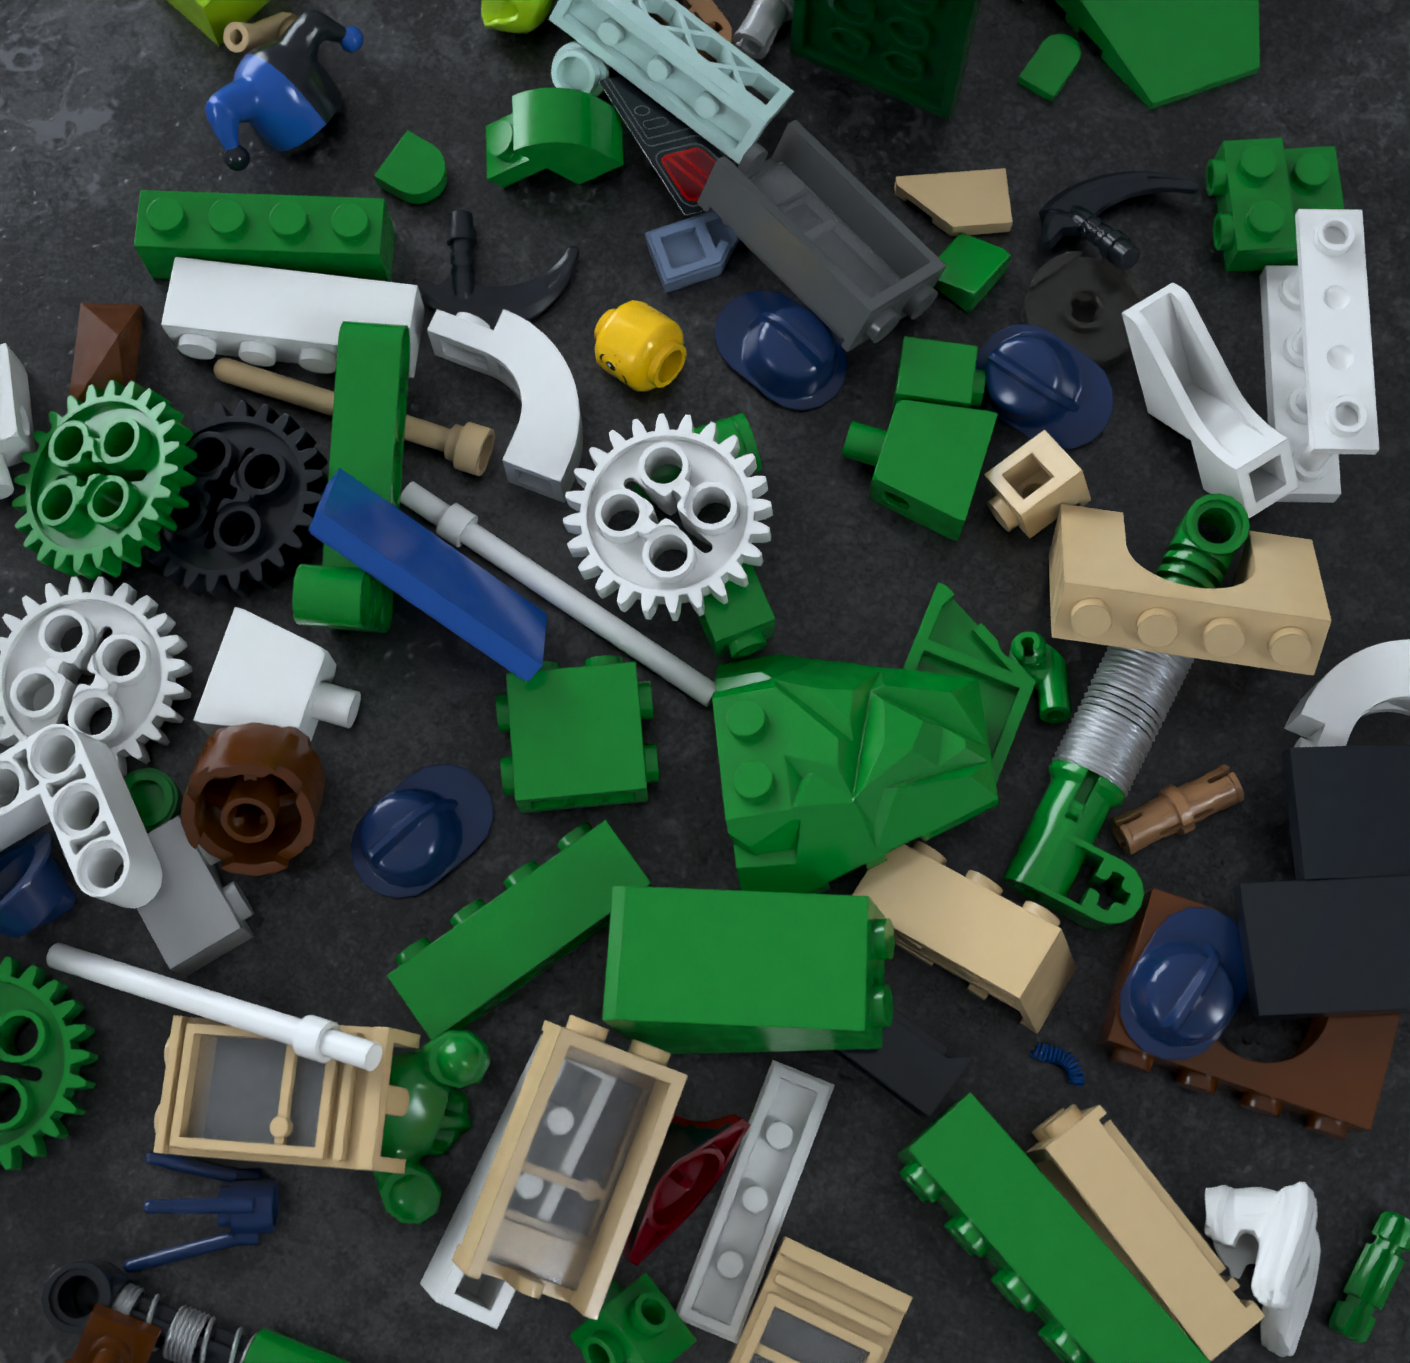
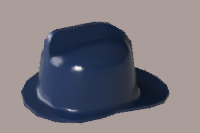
M757 290L741 294L726 304L718 316L714 338L721 357L733 370L781 407L799 411L819 408L833 399L844 384L848 363L841 342L812 310L804 308L795 300L779 292Z
M1033 324L1011 325L995 332L980 349L975 369H983L986 374L982 403L991 412L998 413L997 417L1029 438L1033 439L1043 430H1046L1062 449H1074L1091 442L1106 427L1113 410V389L1105 371L1090 357L1050 331Z
M451 764L432 765L408 776L368 809L356 825L351 842L353 865L362 882L376 893L396 899L417 896L438 883L445 875L474 853L487 838L494 818L492 796L483 780L467 768Z
M40 832L0 852V934L19 938L73 908L76 898L73 891L67 885V878L63 868L50 854L54 841L52 835L48 832Z
M1189 907L1170 915L1156 929L1127 975L1120 992V1017L1128 1036L1143 1051L1163 1060H1186L1205 1052L1220 1037L1248 990L1238 925L1229 916L1211 908Z

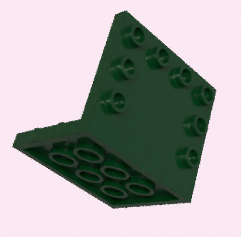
M794 0L790 53L934 115L950 120L959 101L981 0Z

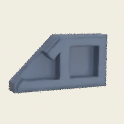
M714 210L645 232L646 244L665 293L722 275L740 239L734 234L735 231L730 226L727 227L722 222V218Z

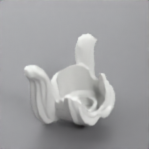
M1305 1182L1286 1186L1279 1192L1263 1187L1234 1189L1226 1185L1206 1188L1205 1235L1213 1240L1220 1261L1229 1267L1230 1277L1240 1279L1246 1265L1256 1264L1251 1287L1258 1302L1263 1304L1262 1312L1265 1315L1261 1320L1260 1326L1261 1345L1280 1357L1293 1356L1310 1309L1320 1262L1319 1234L1315 1229L1317 1199L1314 1197V1192Z

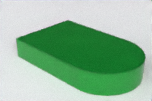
M1053 34L1047 37L1020 74L1017 83L1052 103L1078 66L1081 56L1078 42L1066 34Z

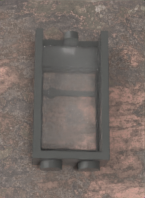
M797 120L788 123L772 158L766 161L768 151L759 143L753 144L745 152L738 168L726 156L716 160L697 203L707 213L714 210L722 218V222L727 227L730 226L735 231L734 234L840 339L843 338L844 342L841 346L847 352L868 339H871L874 343L879 342L893 330L900 319L907 315L911 319H916L936 299L938 292L933 287L945 270L946 265Z

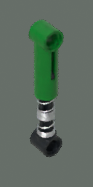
M87 1260L64 1264L51 1274L43 1289L41 1298L43 1312L50 1324L64 1332L81 1333L84 1331L91 1313L85 1315L78 1310L74 1302V1292L78 1283L87 1276L98 1287L99 1299L97 1304L162 1328L152 1352L161 1349L163 1350L164 1358L170 1361L173 1360L175 1363H352L264 1327L259 1333L254 1334L250 1338L242 1335V1327L234 1332L216 1324L215 1316L206 1315L205 1312L197 1311L196 1308L192 1309L191 1306L187 1308L184 1305L177 1309L159 1302V1294L155 1295L154 1299L146 1297L143 1287H135L132 1284V1280L125 1277L121 1269L106 1261Z

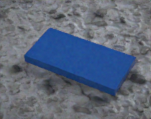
M341 468L337 470L323 492L309 527L310 534L520 679L529 682L543 664L547 613Z

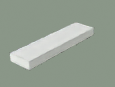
M772 1060L749 1120L751 1125L740 1143L676 1309V1313L683 1322L736 1344L738 1343L835 1086L834 1084Z

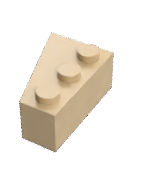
M913 840L910 846L904 844L886 853L887 861L869 869L853 895L869 896L884 916L891 920L896 945L927 965L932 966L935 963L969 982L967 990L979 998L985 1000L988 994L1017 1009L1023 1017L1020 1024L1038 1034L1077 969L1063 931L1058 927L1061 923L1059 918L1034 902L1025 901L1024 905L1020 907L1001 896L1002 888L988 877L976 871L969 870L964 877L944 866L947 860L943 855L920 841Z

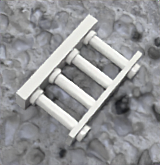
M1298 209L1295 214L1298 266L1266 265L1260 274L1268 425L1288 437L1299 488L1276 502L1334 503L1341 495L1339 454L1375 455L1379 451L1362 210Z

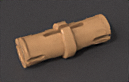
M1223 764L1204 776L1179 787L1170 784L1160 789L1158 797L1133 810L1110 818V829L1120 848L1123 847V853L1131 856L1148 845L1174 833L1180 836L1195 830V823L1220 810L1244 801L1243 789L1235 773H1230V767Z

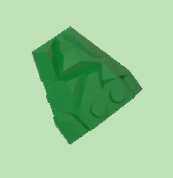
M784 654L717 665L715 677L717 692H713L712 702L725 820L728 833L734 843L736 869L741 891L821 894L831 889L828 882L864 864L869 870L887 861L886 853L918 837L925 842L999 805L978 678Z

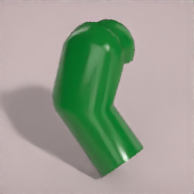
M1033 631L1021 632L1011 642L1009 658L1016 659L1036 681L1034 689L1038 692L1039 716L1041 720L1050 724L1067 721L1072 715L1068 668L1065 659L1054 648L1045 643L1044 638L1040 634Z

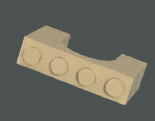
M1060 504L1049 553L1051 635L1053 638L1314 676L1332 620L1311 539L1249 531L1234 586L1215 589L1197 588L1163 579L1143 568L1132 558L1126 545L1124 515L1122 512Z

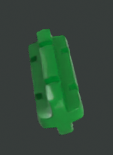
M1385 1211L1380 1215L1371 1233L1376 1239L1372 1244L1366 1243L1343 1290L1348 1296L1343 1302L1338 1300L1329 1319V1326L1336 1333L1353 1342L1364 1343L1367 1341L1377 1321L1372 1317V1314L1376 1309L1382 1310L1405 1263L1400 1256L1404 1251L1410 1253V1220L1392 1211Z

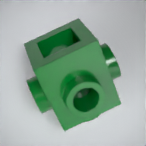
M647 1273L643 1274L624 1290L616 1279L612 1281L597 1320L587 1319L569 1335L583 1354L586 1363H671L697 1341L672 1308L669 1300L660 1292Z

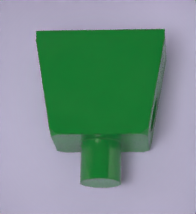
M900 400L895 405L887 431L852 421L841 456L876 467L868 495L872 501L949 539L958 541L998 413Z

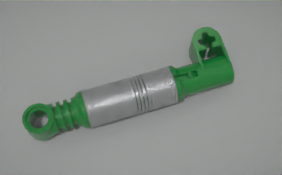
M1220 493L1208 494L1196 500L1176 527L1174 536L1169 544V551L1164 554L1162 565L1158 566L1155 575L1186 586L1210 589L1220 588L1223 582V575L1227 574L1238 549L1248 536L1250 528L1249 518L1242 504L1231 496ZM1208 523L1217 527L1223 535L1224 543L1215 544L1205 540L1199 533L1197 524ZM1114 646L1107 647L1105 657L1102 658V662L1099 663V668L1096 669V674H1094V679L1091 680V686H1088V692L1084 693L1085 699H1082L1081 705L1077 706L1078 712L1074 713V718L1071 719L1072 723L1069 724V729H1066V734L1063 735L1060 746H1057L1058 751L1055 752V757H1052V762L1048 768L1051 782L1002 878L1008 887L1076 924L1097 932L1110 931L1136 914L1142 905L1144 897L1143 883L1137 871L1125 861L1093 846L1110 809L1121 806L1125 797L1128 796V791H1131L1133 780H1136V774H1139V769L1142 768L1147 752L1150 751L1152 742L1155 741V735H1158L1162 722L1165 721L1169 708L1172 707V702L1175 701V696H1177L1180 690V685H1183V680L1191 668V663H1194V658ZM1084 863L1093 868L1085 883L1090 888L1079 896L1077 902L1066 898ZM1103 882L1113 886L1110 897L1117 901L1106 909H1102L1097 905L1100 894L1094 890Z

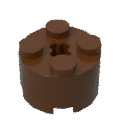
M255 722L217 729L207 739L205 747L197 758L182 800L181 824L189 844L196 850L199 843L208 854L222 860L221 869L229 873L259 876L280 872L287 868L289 860L301 853L306 845L309 847L313 841L323 801L326 776L319 756L311 748L310 738L296 727L287 726L282 728L276 725Z

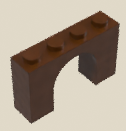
M1155 888L1144 894L1142 905L1134 916L1096 1046L1113 1051L1111 1061L1124 1068L1149 1074L1153 1065L1177 1073L1175 1083L1188 1090L1214 1096L1216 1089L1220 1088L1241 1095L1240 1106L1252 1112L1280 1118L1281 1111L1284 1110L1307 1118L1305 1129L1328 1138L1345 1140L1347 1132L1370 1131L1401 1014L1312 1018L1305 1038L1295 1051L1283 1060L1273 1063L1256 1062L1240 1057L1229 1051L1217 1040L1205 1052L1186 1060H1163L1143 1051L1128 1036L1120 1017V992L1127 975L1156 929L1170 915L1189 907L1211 908L1217 911L1215 908Z

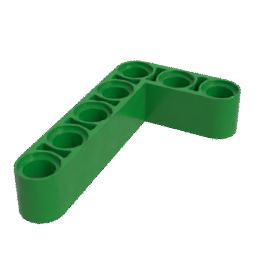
M343 321L340 326L337 346L328 482L337 470L341 468L400 510L411 348L408 325ZM324 543L322 565L300 564L296 570L292 598L294 620L300 625L323 629L387 633L391 624L394 591Z

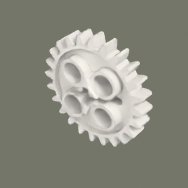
M659 414L655 431L647 432L643 424L638 419L632 420L633 438L626 441L619 433L611 430L609 437L613 450L607 454L595 447L589 449L591 458L596 466L594 471L585 468H575V477L584 488V491H569L565 494L569 507L579 511V513L563 518V524L567 532L579 535L567 543L573 557H586L578 566L584 580L600 575L595 589L602 599L619 589L617 604L621 611L626 612L638 599L641 600L642 611L646 619H652L659 604H666L672 621H678L681 613V604L690 602L696 613L702 616L705 614L704 596L711 593L719 602L725 605L729 602L725 583L730 580L745 588L749 584L742 564L761 566L763 563L762 553L752 543L771 541L770 527L758 522L773 516L771 501L757 499L768 491L766 477H750L757 468L756 458L753 453L735 459L740 450L738 437L733 435L722 443L717 444V426L712 421L700 434L694 433L691 415L684 416L678 430H670L665 415ZM672 464L682 469L678 478L670 483L660 484L650 480L654 470L662 465ZM629 481L637 483L645 490L648 497L666 514L671 516L678 510L684 529L700 541L710 544L712 550L709 553L700 551L692 544L689 537L671 520L665 518L659 523L652 504L644 497L642 498L630 489H626V483ZM721 503L730 509L727 517L718 523H704L697 518L700 510L708 504ZM630 510L639 514L635 525L627 530L615 531L608 528V522L617 512ZM675 549L687 554L684 564L677 570L668 572L661 571L655 567V561L664 551Z
M77 576L71 577L68 595H64L57 587L48 583L45 585L46 603L40 605L28 596H24L22 602L28 615L22 620L9 614H4L2 617L12 632L8 638L0 637V724H4L0 728V743L5 746L18 744L47 726L61 724L68 720L69 727L108 746L124 777L127 775L126 757L131 755L141 762L148 764L150 757L145 744L151 739L167 746L170 741L160 729L163 722L182 723L184 720L178 712L170 707L173 700L191 698V692L177 684L176 678L193 672L192 666L184 660L173 659L175 655L187 647V643L178 635L166 636L175 626V621L166 613L154 616L159 605L148 595L136 601L137 591L127 583H123L114 593L112 584L104 577L98 576L91 592H89L87 585ZM82 626L83 634L80 643L71 651L62 653L60 645L62 637L73 627ZM107 629H112V635L103 641L104 632ZM131 650H139L140 661L136 669L128 675L118 676L117 665L122 655ZM82 674L88 676L95 675L94 681L90 686L77 684ZM53 683L55 692L52 701L42 710L35 711L33 699L36 692L45 684ZM110 706L112 709L111 724L102 733L92 735L89 726L92 716L101 708ZM75 753L70 758L67 769L71 766L72 762L74 761Z

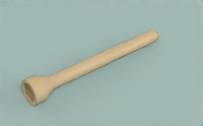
M221 358L214 365V374L222 382L333 417L334 391L230 358ZM406 415L404 440L442 451L446 460L453 461L455 469L481 476L487 468L493 452L495 431L472 422H467L465 426L455 424L451 429Z

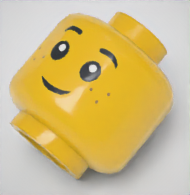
M628 301L617 309L613 308L606 311L595 327L596 362L605 372L635 391L646 392L656 387L663 388L669 385L684 365L686 348L684 347L682 329L674 320L643 301Z

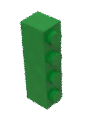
M140 190L134 247L151 277L157 279H171L175 257L391 282L395 230L385 198Z
M606 820L595 828H592L589 823L578 826L558 842L557 847L561 852L541 866L535 860L521 866L503 882L507 890L487 904L482 899L471 902L450 919L449 922L453 928L433 943H431L428 937L422 938L408 946L395 958L399 967L387 974V977L431 1041L446 1031H463L609 926L613 887H652V883Z

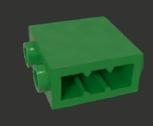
M602 655L585 660V666L559 668V664L556 662L543 661L541 668L529 682L527 680L523 681L513 673H506L507 694H496V710L499 732H510L512 756L501 757L500 759L501 780L504 796L515 795V802L520 813L649 802L647 783L660 782L656 743H643L641 721L654 719L651 680L638 682L636 662L623 663V658L620 656Z

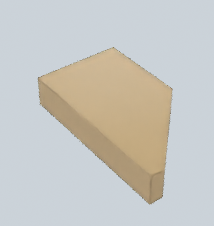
M1006 168L896 176L894 185L895 195L903 201L908 199L933 218L932 223L949 236H958L961 232L967 235L1010 232L1013 221Z

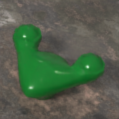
M446 1031L419 1049L392 1054L389 1085L406 1088L409 1092L410 1102L408 1111L404 1116L385 1115L380 1157L406 1160L405 1173L373 1171L386 1211L401 1223L423 1225L438 1213L443 1191L433 1173L419 1162L422 1157L428 1154L442 1155L455 1144L459 1136L471 1128V1119L467 1114L468 1099L459 1089L481 1083L490 1065L488 1045L471 1031Z

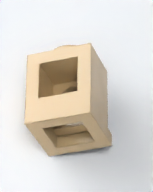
M1043 430L984 474L993 496L987 502V505L996 520L1008 532L1019 526L1029 539L1057 519L1060 504L1075 506L1078 503L1083 507L1091 501L1082 469L1046 430Z

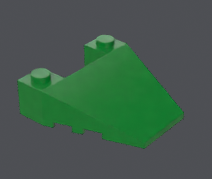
M1054 0L1066 12L1064 20L1077 33L1083 30L1103 51L1101 55L1103 61L1150 110L1257 74L1259 71V0Z

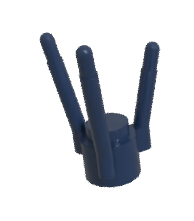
M153 1151L147 1152L144 1160L149 1165L233 1184L232 1186H220L218 1198L147 1200L143 1205V1210L146 1213L217 1214L219 1228H231V1231L130 1258L124 1262L123 1268L128 1273L233 1246L260 1245V1234L276 1232L279 1206L277 1179L262 1178V1168L238 1169L177 1155L153 1153Z

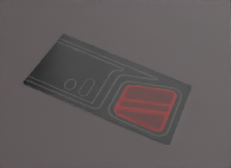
M624 76L600 80V85L685 215L704 211L697 201L716 160L726 156L737 168L739 164Z

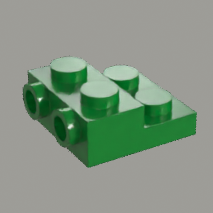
M1282 137L1222 141L1215 158L1208 160L1206 188L1209 196H1216L1218 214H1216L1213 223V240L1216 250H1223L1226 272L1263 270L1266 265L1298 266L1295 224L1297 210L1345 209L1335 146L1284 149Z

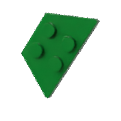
M938 582L903 669L978 678L994 776L997 783L1036 681L1016 659L1007 657L1001 651L998 640L982 623L977 625L953 599L955 594L949 587Z

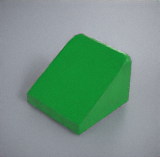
M961 232L938 257L946 265V268L934 287L969 314L1005 275L1012 255L1001 247Z

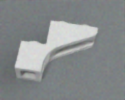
M1172 282L1122 312L1148 413L1191 440L1204 490L1210 494L1220 493L1231 496L1242 504L1248 514V518L1299 488L1288 437L1268 425L1244 399L1191 297L1185 289Z

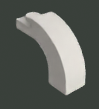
M437 309L427 329L434 354L500 380L516 394L522 404L518 426L502 459L508 482L565 503V494L570 491L575 480L574 470L579 468L583 447V427L578 394L573 376L565 359L543 332L527 320L503 309L494 330L490 329V326L484 320L473 314L458 312L455 316Z
M1410 639L1384 642L1365 648L1340 662L1310 688L1298 702L1284 727L1286 730L1305 737H1300L1294 747L1346 746L1351 731L1358 719L1369 714L1394 712L1410 716Z

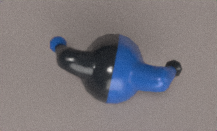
M313 9L299 16L278 40L260 44L242 58L235 71L233 82L215 92L205 105L207 120L224 148L223 158L227 167L233 171H242L250 164L249 152L239 143V123L248 122L267 143L279 152L288 151L303 144L329 122L337 112L342 101V95L330 75L318 61L319 46L323 41L338 42L344 51L349 53L356 52L362 47L364 42L363 34L359 28L354 26L345 28L326 14Z

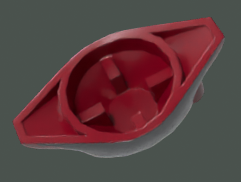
M730 1114L709 1121H691L673 1115L622 1251L623 1256L628 1262L638 1266L693 1213L721 1177L749 1129L750 1123L736 1114ZM625 1133L618 1142L616 1149L614 1151L611 1163V1170L614 1165L617 1154L619 1152Z

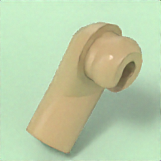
M280 12L252 24L231 22L224 30V43L232 52L247 54L260 44L278 40L298 16L289 12Z

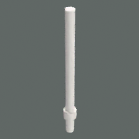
M414 481L405 487L401 494L400 502L437 526L436 534L457 548L464 544L705 707L710 705L713 692H717L715 682L478 525V516L460 504L454 503L450 506Z
M55 943L47 953L46 960L50 968L291 1045L297 1055L320 1063H326L334 1059L372 1071L379 1065L382 1058V1046L379 1043L341 1032L338 1023L321 1017L307 1015L300 1019L62 943Z

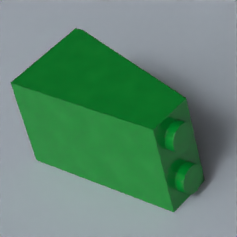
M615 886L612 890L602 1020L631 1041L634 1039L671 1054L882 1049L883 1027H890L893 1019L891 989L889 985H884V961L892 959L894 955L895 938L891 920L884 916L869 896Z

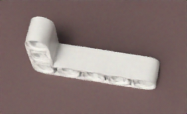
M52 724L0 754V852L51 822L74 879L83 892L103 901L124 908L134 909L148 904L156 896L161 887L163 876L161 865L114 755L106 744L65 724ZM75 753V759L72 762L71 766L67 769L68 762L72 755ZM19 788V792L15 800L13 801L14 794L16 790ZM100 807L97 819L90 826L94 811ZM124 863L123 873L114 884L115 872Z

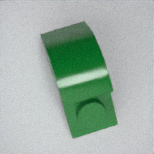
M539 88L518 93L512 96L513 113L486 126L487 180L503 188L546 168L580 185L623 165L622 117L615 107L583 91L568 88Z

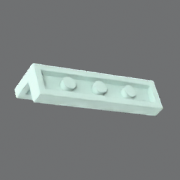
M558 0L549 17L551 22L738 164L745 152L757 142L766 126L784 107L794 92L676 0ZM649 13L658 14L670 26L661 25L650 17ZM696 49L705 50L717 60V63L709 62ZM745 86L753 87L770 101L765 105L748 92Z

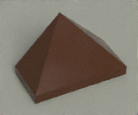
M81 303L69 396L73 395L85 403L89 385L93 384L105 392L110 380H115L124 387L130 381L136 382L144 313L141 305Z

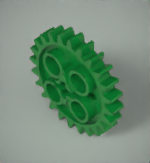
M110 380L105 392L93 384L89 385L85 403L73 395L67 397L68 413L65 416H61L54 411L48 414L53 428L48 434L42 431H34L32 435L40 445L37 452H27L21 455V459L31 465L29 473L21 474L14 478V483L26 489L25 494L12 501V507L26 513L15 524L16 529L28 535L23 543L25 548L37 553V560L70 577L77 576L79 578L82 575L92 581H96L98 576H101L102 571L115 578L119 577L123 560L137 568L141 566V548L145 545L158 552L161 549L157 536L158 531L161 528L175 531L178 527L169 516L173 508H188L190 502L179 495L180 488L196 482L195 476L183 470L184 466L198 458L197 452L185 446L194 434L192 430L181 424L184 414L172 407L169 400L150 388L146 390L133 381H130L124 387L117 381Z
M6 956L0 964V1061L35 1067L42 1071V1076L38 1081L0 1075V1098L6 1090L12 1087L18 1090L21 1097V1106L17 1115L8 1122H4L0 1118V1163L6 1170L17 1171L22 1167L21 1149H24L32 1157L44 1158L47 1156L46 1145L42 1138L45 1134L60 1139H66L69 1136L66 1127L60 1121L64 1113L83 1115L86 1110L72 1097L75 1090H88L95 1087V1082L80 1076L79 1072L80 1066L97 1061L98 1054L80 1050L79 1047L81 1041L95 1033L94 1027L85 1024H73L71 1022L83 1010L84 1005L82 1002L72 999L59 1004L68 985L54 979L43 986L46 975L45 969L32 964L21 975V961ZM33 1021L38 1029V1040L28 1053L20 1055L15 1047V1036L25 1023Z

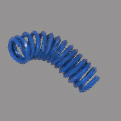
M1041 1042L1037 1043L1035 1053L1031 1050L1032 1060L1045 1061L1046 1064L1049 1062L1050 1064L1053 1063L1062 1067L1067 1073L1069 1084L1078 1083L1075 1084V1087H1080L1086 1083V1079L1080 1077L1085 1073L1084 1071H1079L1083 1066L1075 1067L1079 1060L1072 1063L1076 1055H1073L1067 1062L1072 1054L1071 1051L1065 1057L1067 1049H1064L1061 1054V1046L1058 1048L1051 1045L1049 1049V1045H1045V1043L1041 1047Z

